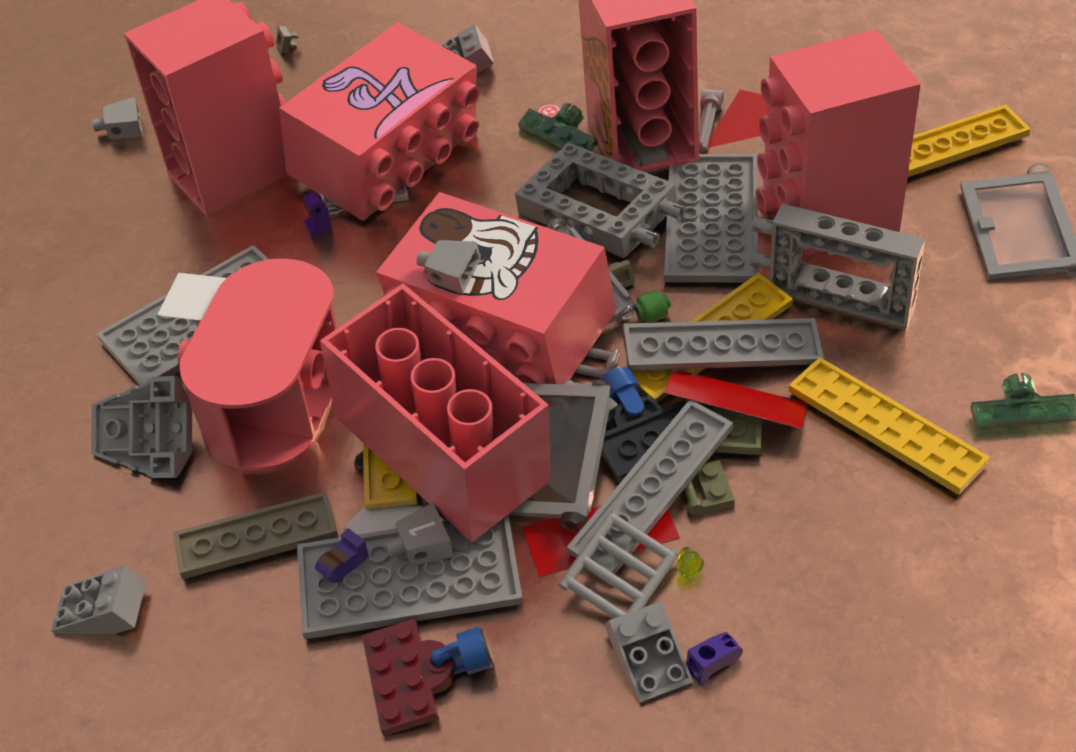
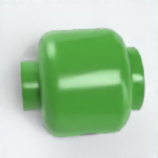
M652 290L638 296L636 304H634L636 307L635 312L641 322L655 323L667 318L671 302L666 294L662 295L659 290Z

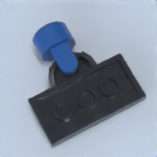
M616 367L609 370L598 382L599 386H610L609 397L618 404V408L615 410V428L605 432L601 452L617 482L626 477L687 403L684 399L662 408L657 400L651 396H639L640 385L627 367Z

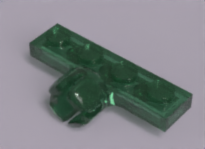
M571 103L563 104L554 117H548L529 108L518 123L521 130L561 148L569 142L586 150L593 151L598 144L597 138L577 130L584 116L582 111L575 105L571 106Z
M1017 373L1005 378L1002 385L1005 399L972 402L970 406L975 429L1076 421L1075 393L1041 396L1036 392L1033 378L1027 373H1021L1023 380L1021 382Z

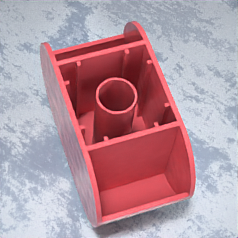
M269 259L237 270L219 286L201 321L197 320V329L191 340L184 339L179 346L177 360L181 378L204 444L217 461L228 467L245 471H264L285 466L299 459L312 446L332 402L320 340L337 329L332 308L334 290L329 277L322 270L309 263L293 259Z

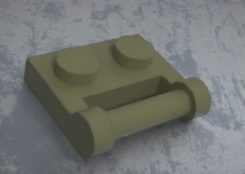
M720 460L705 463L693 477V479L697 478L705 500L701 501L697 498L692 481L684 488L688 500L687 508L691 515L735 507V499Z

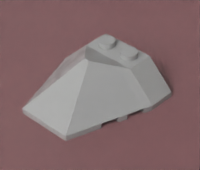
M178 376L152 377L143 384L134 385L125 392L114 394L92 404L91 454L110 462L124 465L128 469L142 472L152 478H177L192 454V407L187 392Z

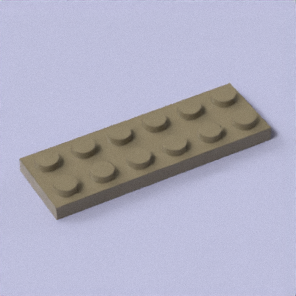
M325 491L173 532L179 573L181 578L185 579L296 549L297 544L337 538L338 533L328 494Z

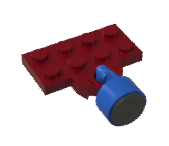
M415 618L362 635L380 729L383 736L439 719L434 694L444 691L452 685V678L455 674L467 671L470 675L492 668L494 659L484 628L481 629L479 626L457 633V641L448 645L435 640L422 641Z

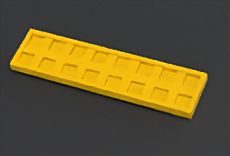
M821 357L813 362L789 385V392L958 495L989 464L990 456Z

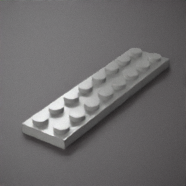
M815 318L623 324L622 327L627 368L630 370L811 365L819 357L824 359Z
M690 399L567 546V552L577 558L612 509L620 513V518L643 533L648 534L731 432L733 422ZM614 526L605 536L606 539L629 554H632L640 544ZM599 546L590 558L613 574H616L624 564Z

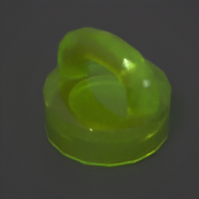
M689 547L682 548L676 563L677 571L684 578L697 575L704 566L703 558L698 552L692 551Z

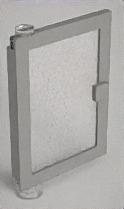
M1044 163L1035 164L1027 170V175L960 183V189L988 279L1066 271L1070 277L1076 276V237L1048 165Z

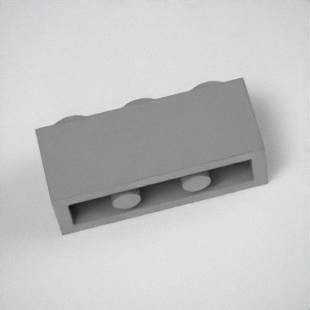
M630 122L621 124L622 133L620 134L624 141H628L630 144L627 145L630 153L634 152L637 157L633 158L636 164L647 166L667 161V153L661 144L654 147L645 146L639 141ZM668 168L661 169V170H656V171H652V172H647V173H648V174H653V173H657V172H661V171L668 170Z

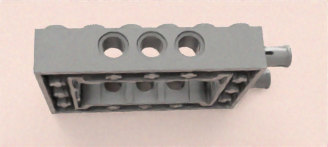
M569 142L514 193L519 214L561 232H566L569 228L573 227L583 240L603 246L606 251L624 259L640 242L652 248L658 244L660 236L652 232V230L667 215L681 220L686 213V208L677 204L674 183ZM579 177V182L582 185L592 186L599 189L602 193L607 192L617 196L619 200L624 199L631 203L616 217L561 193L565 189H569L570 184Z
M787 204L781 205L774 220L759 216L754 217L752 231L772 235L771 255L753 251L750 265L770 270L769 281L790 297L907 328L915 309L925 238ZM802 247L828 252L829 255L836 254L852 258L853 261L860 260L876 264V267L880 268L889 267L891 263H894L893 270L889 276L891 285L801 262Z

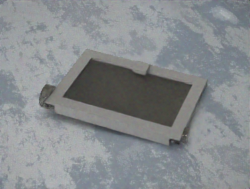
M594 380L592 385L523 383L549 405L551 480L508 515L560 518L559 523L562 527L568 530L580 531L586 525L588 513L591 511L611 404V387L607 386V383L602 380Z

